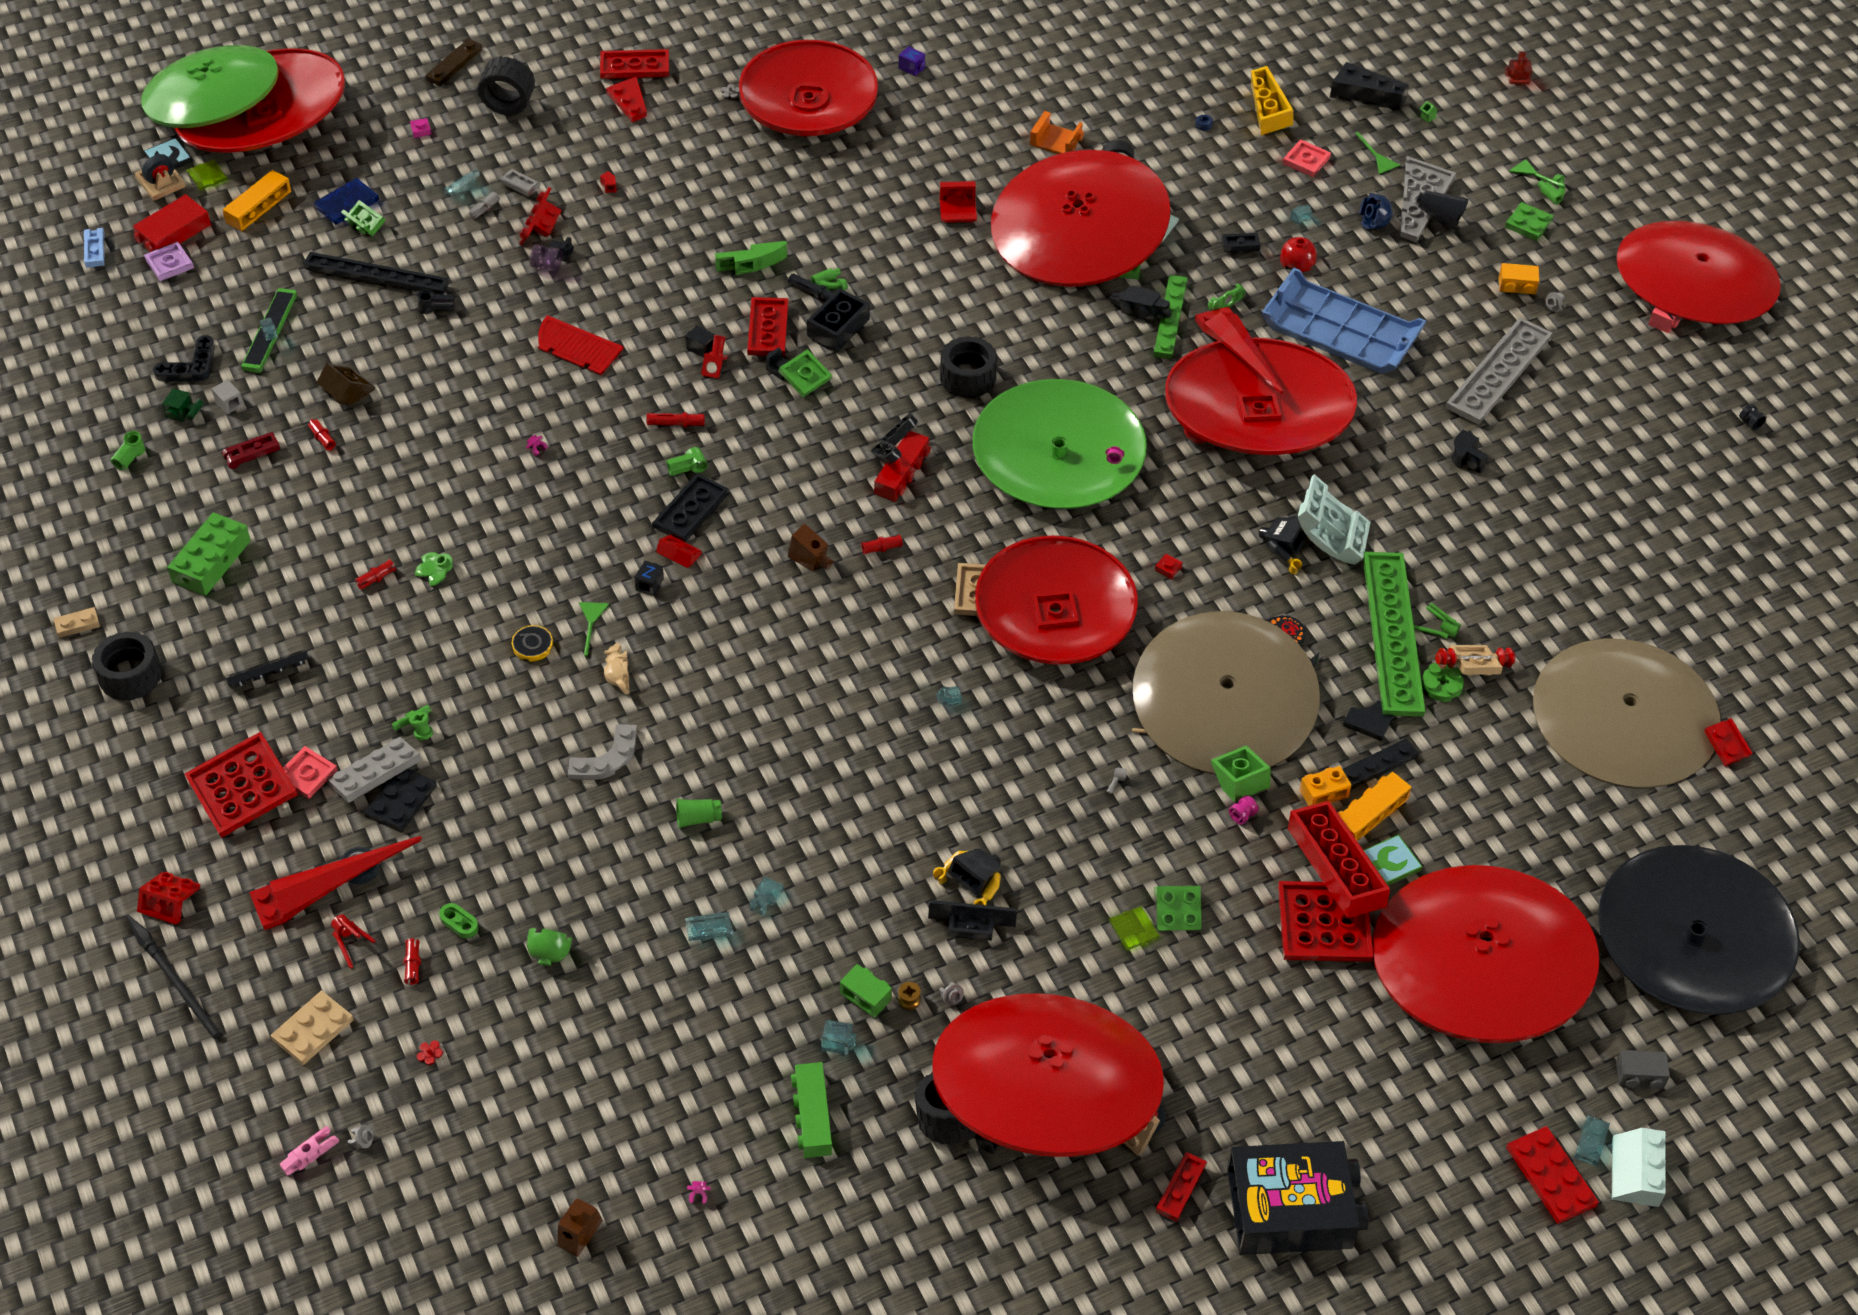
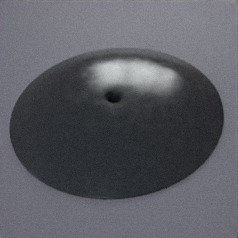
M1671 845L1650 849L1637 854L1619 866L1607 881L1601 894L1598 910L1599 928L1605 948L1620 971L1638 988L1670 1006L1685 1011L1711 1015L1732 1014L1750 1010L1764 1004L1777 995L1788 983L1797 965L1800 948L1799 932L1794 915L1785 898L1759 871L1726 853L1690 845Z

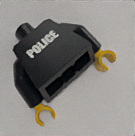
M1298 516L1277 517L1269 528H1260L1259 537L1266 540L1270 551L1277 555L1284 563L1290 564V573L1297 574L1298 569L1302 567V562L1291 557H1296L1308 536L1302 529Z

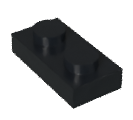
M1258 233L1222 234L1221 241L1224 252L1260 250Z

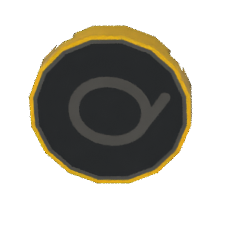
M530 625L523 627L512 638L513 652L522 660L523 658L532 662L542 660L550 654L553 647L551 633L541 626Z

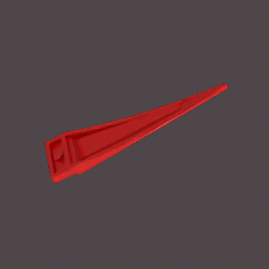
M1224 307L1195 315V321L1203 332L1233 351L1259 373L1279 394H1283L1282 387L1237 314H1234L1229 307Z
M417 836L270 881L269 885L249 892L264 931L287 922L302 910L359 874L421 842L422 837Z

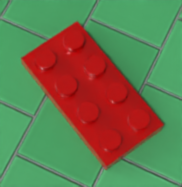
M669 49L600 51V79L633 78L635 76L637 78L669 77Z
M751 297L747 355L767 356L771 351L779 347L782 349V356H785L788 298Z
M1547 1126L1507 1144L1506 1149L1557 1224L1598 1206L1599 1201Z

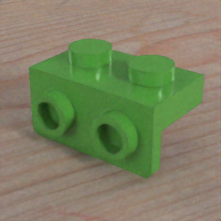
M360 200L349 213L345 210L341 212L348 224L351 226L357 225L356 229L364 235L368 233L372 237L386 221L380 214Z

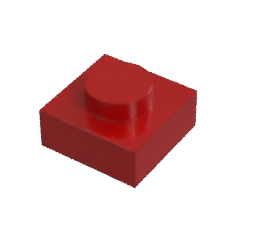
M1165 554L1155 565V571L1172 580L1182 568L1183 562Z

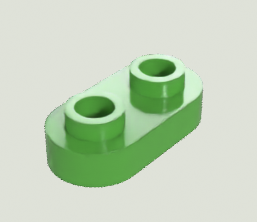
M449 903L440 909L439 915L442 924L461 938H471L477 934L479 928L476 918L459 905Z

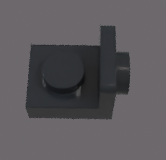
M567 237L564 243L552 239L545 250V257L565 262L574 250L572 239Z
M779 347L766 356V370L783 381L785 378L778 371L782 365L789 361L782 357V349Z

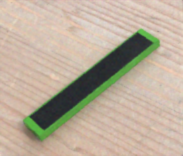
M278 288L241 365L242 371L261 373L297 297L296 290Z

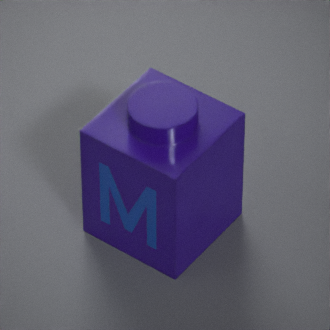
M908 46L899 54V69L913 76L924 70L926 66L924 53Z

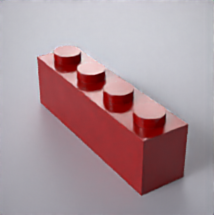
M910 431L901 440L897 448L902 454L893 464H885L875 479V495L896 502L899 495H903L907 483H911L915 471L921 468L924 457H928L930 454L929 437Z

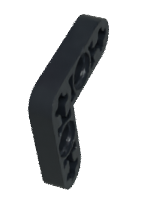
M203 335L197 339L192 362H162L156 364L153 367L156 380L204 381L208 379L215 351L213 338L209 335ZM202 356L208 357L205 360H199ZM179 370H186L185 373H177Z
M911 413L906 415L872 448V454L878 460L888 465L896 462L902 453L895 445L916 426L918 420Z

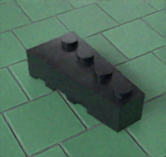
M1346 62L1332 81L1330 98L1336 99V96L1345 97L1344 100L1346 101L1356 99L1361 100L1362 104L1377 103L1379 107L1400 110L1407 99L1409 84Z

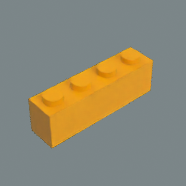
M271 170L222 209L225 222L242 232L291 192L289 179Z
M1391 772L1387 777H1381L1377 785L1373 788L1369 787L1358 800L1354 799L1345 811H1340L1338 814L1355 839L1359 841L1409 799L1412 787L1397 774Z

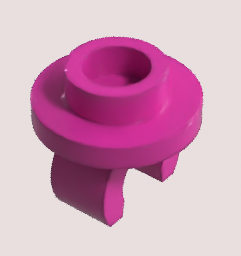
M534 435L527 440L528 445L526 448H532L531 451L534 456H538L540 453L536 447H541L543 451L547 449L546 443L541 441L543 439L541 435L538 437Z
M692 1181V1186H687V1189L693 1190L689 1195L690 1203H694V1196L696 1194L702 1195V1203L707 1202L708 1196L704 1190H711V1187L706 1186L705 1181Z

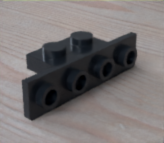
M930 900L928 919L948 920V936L992 941L994 925L1016 927L1017 909Z

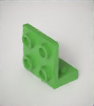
M1201 886L1154 887V896H1156L1157 930H1201Z

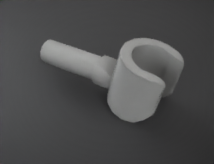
M1119 767L1115 769L1112 783L1107 790L1108 794H1112L1118 780L1125 781L1127 769Z

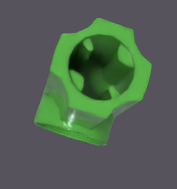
M130 431L124 435V443L110 459L111 464L119 470L123 471L135 457L145 452L142 437L137 431Z
M692 447L687 450L685 455L666 460L670 476L691 470L694 473H700L708 467V463L699 447Z

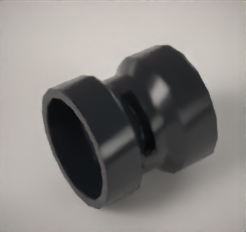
M1754 404L1747 405L1739 414V418L1747 422L1752 430L1759 429L1767 419L1762 412H1758V408Z

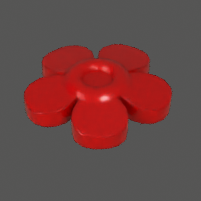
M434 1040L430 1043V1046L426 1042L422 1043L419 1047L422 1052L417 1054L418 1061H425L427 1065L434 1064L435 1058L438 1059L443 1054V1051L439 1048V1042Z

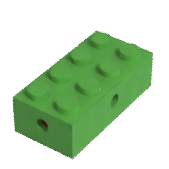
M213 512L168 565L167 569L171 582L206 596L250 543L251 539L247 525Z

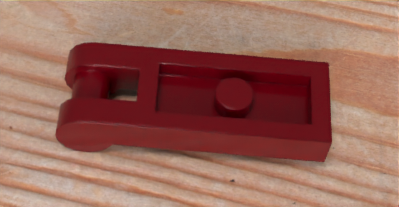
M270 432L225 448L222 451V455L227 460L228 467L235 469L244 462L281 449L274 433Z

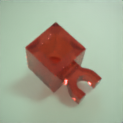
M1519 51L1518 60L1510 59L1509 65L1506 66L1505 77H1508L1509 84H1530L1533 70L1531 61L1526 58V51Z

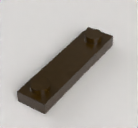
M468 38L426 74V81L439 87L442 86L482 50V44Z

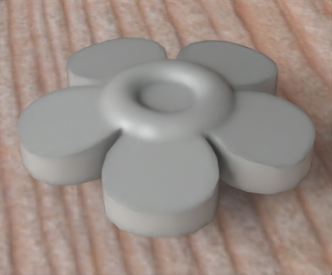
M733 84L722 87V96L724 98H737L739 87L735 88Z

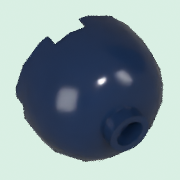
M1369 193V197H1364L1360 205L1359 215H1362L1363 220L1360 223L1363 228L1378 230L1385 227L1393 216L1392 205L1385 196Z

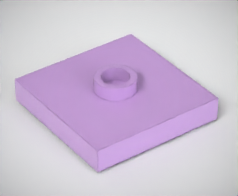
M179 242L144 255L146 262L159 281L194 268L192 261Z

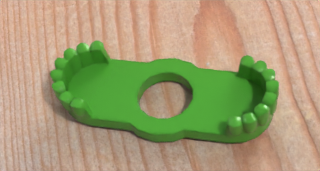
M1235 284L1236 288L1234 290L1227 291L1219 298L1212 297L1207 304L1209 310L1212 311L1224 307L1230 308L1233 304L1243 299L1245 289L1240 284ZM1229 295H1232L1231 301L1228 304H1226V298Z

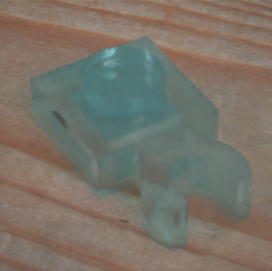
M764 877L754 892L755 899L750 902V911H753L756 906H760V915L763 916L767 911V904L774 906L784 890V885Z

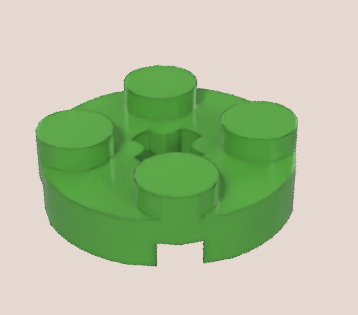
M1432 663L1423 674L1421 681L1422 689H1425L1428 692V696L1436 701H1451V698L1460 696L1464 685V680L1461 676L1462 672L1459 668H1448L1447 665L1445 668H1440L1437 663ZM1440 681H1445L1446 683L1441 685Z

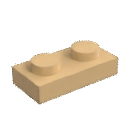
M95 607L54 618L59 638L100 627Z

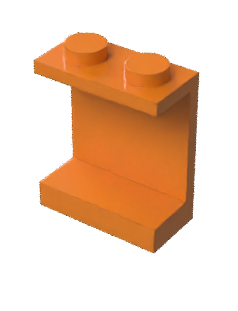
M1044 111L1030 131V145L1056 154L1075 151L1078 141H1081L1084 136V131H1082L1083 123L1079 122L1074 131L1050 124L1051 113Z

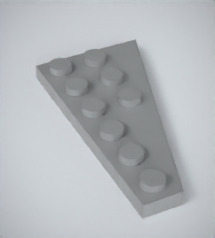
M1409 156L1406 157L1400 237L1414 242L1419 240L1432 218L1418 207L1419 203L1416 200L1420 192L1424 193L1427 190L1446 194L1455 179V172Z

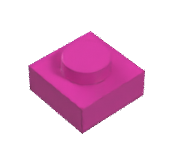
M427 118L410 121L414 138L431 135Z

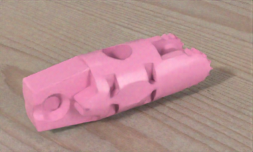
M325 1126L307 1141L292 1150L288 1157L280 1163V1167L287 1176L298 1169L300 1171L335 1146L339 1139L336 1136H331L319 1145L318 1143L327 1138L331 1132L330 1128Z

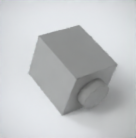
M229 380L211 388L215 403L226 414L244 406L241 393Z

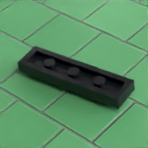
M304 649L224 677L227 685H233V688L244 685L245 680L253 678V681L266 677L265 673L273 671V674L285 671L286 666L292 664L293 667L303 665L305 660L309 659V656Z
M1405 738L1342 770L1350 781L1352 790L1418 758L1419 752Z

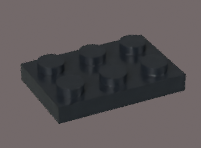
M410 769L404 770L387 781L364 811L365 817L402 833L437 787L436 781Z

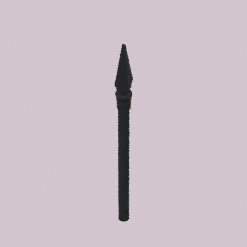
M127 914L126 917L138 944L143 946L144 950L157 962L213 1039L219 1038L221 1035L220 1031L164 958L156 942L152 939L150 932Z

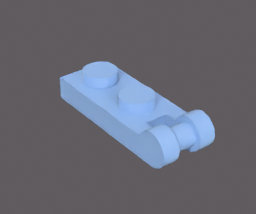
M97 228L94 231L90 229L84 230V263L86 268L105 266V233L103 228Z

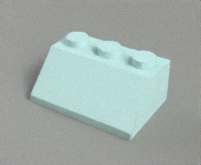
M1639 1128L1613 1135L1612 1200L1659 1207L1665 1196V1131Z

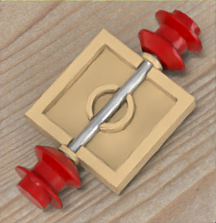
M1449 645L1447 652L1444 648H1440L1435 656V661L1440 668H1445L1446 664L1448 668H1453L1456 664L1462 674L1468 676L1473 674H1501L1504 664L1507 668H1511L1516 660L1515 653L1511 648H1506L1505 651L1503 648H1498L1495 654H1493L1487 645Z

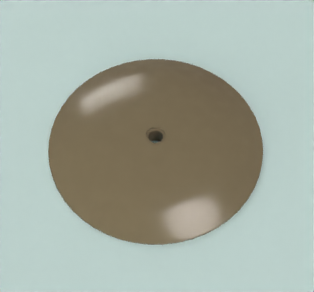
M1215 611L1200 613L1181 619L1168 626L1145 648L1136 666L1133 679L1135 710L1140 723L1151 740L1176 761L1190 768L1216 774L1211 764L1212 759L1246 745L1269 767L1284 761L1307 739L1314 727L1319 710L1320 691L1317 675L1310 659L1300 645L1290 635L1272 623L1238 612Z
M1614 638L1590 640L1571 646L1557 654L1546 664L1537 679L1533 694L1535 719L1543 737L1551 748L1577 770L1606 783L1631 788H1654L1674 784L1700 770L1715 751L1704 731L1706 727L1721 722L1718 705L1709 687L1682 660L1646 643Z

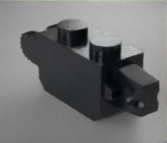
M1130 286L1125 292L1114 291L1110 296L1111 304L1121 307V312L1150 320H1155L1156 317L1168 319L1172 315L1171 311L1168 310L1170 302L1161 299L1158 291Z

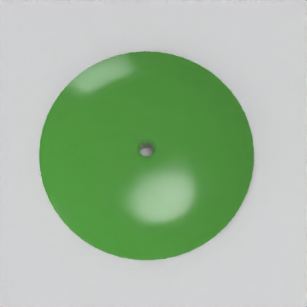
M1065 379L1032 381L1001 393L981 412L976 421L972 438L977 464L984 475L997 488L1022 502L1055 509L1091 506L1119 494L1139 474L1144 464L1147 448L1141 422L1122 400L1097 386ZM1112 446L1119 447L1125 453L1122 461L1118 464H1111L1106 459L1107 455L1105 452Z

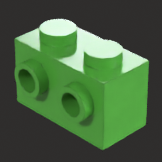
M858 964L840 981V994L874 1018L892 1000V988L884 980H879L869 969L862 968Z

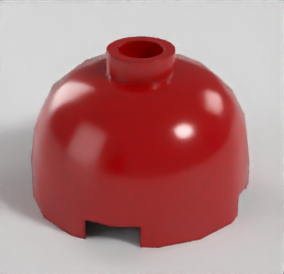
M1303 237L1289 239L1284 243L1280 253V262L1283 267L1296 268L1301 272L1311 270L1317 259L1314 244L1309 239Z

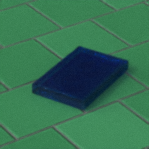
M355 178L313 202L319 212L337 225L345 219V216L341 213L342 210L349 213L359 200L370 206L379 200V195L358 178Z

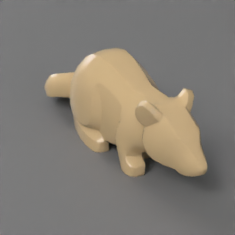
M616 643L604 651L607 654L604 676L608 683L618 686L625 695L630 694L627 651L621 654L622 647L620 643Z

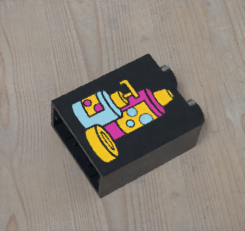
M1344 1141L1231 1147L1227 1174L1239 1255L1353 1249L1358 1231L1368 1229L1369 1219L1366 1202H1355L1353 1187H1359L1361 1182L1359 1161L1357 1158L1347 1159Z

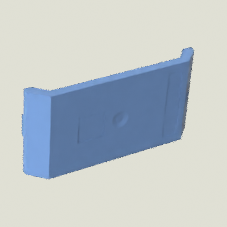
M1296 268L1292 269L1261 314L1272 330L1380 374L1397 368L1426 324L1424 319L1418 318L1409 322L1309 282L1301 271Z

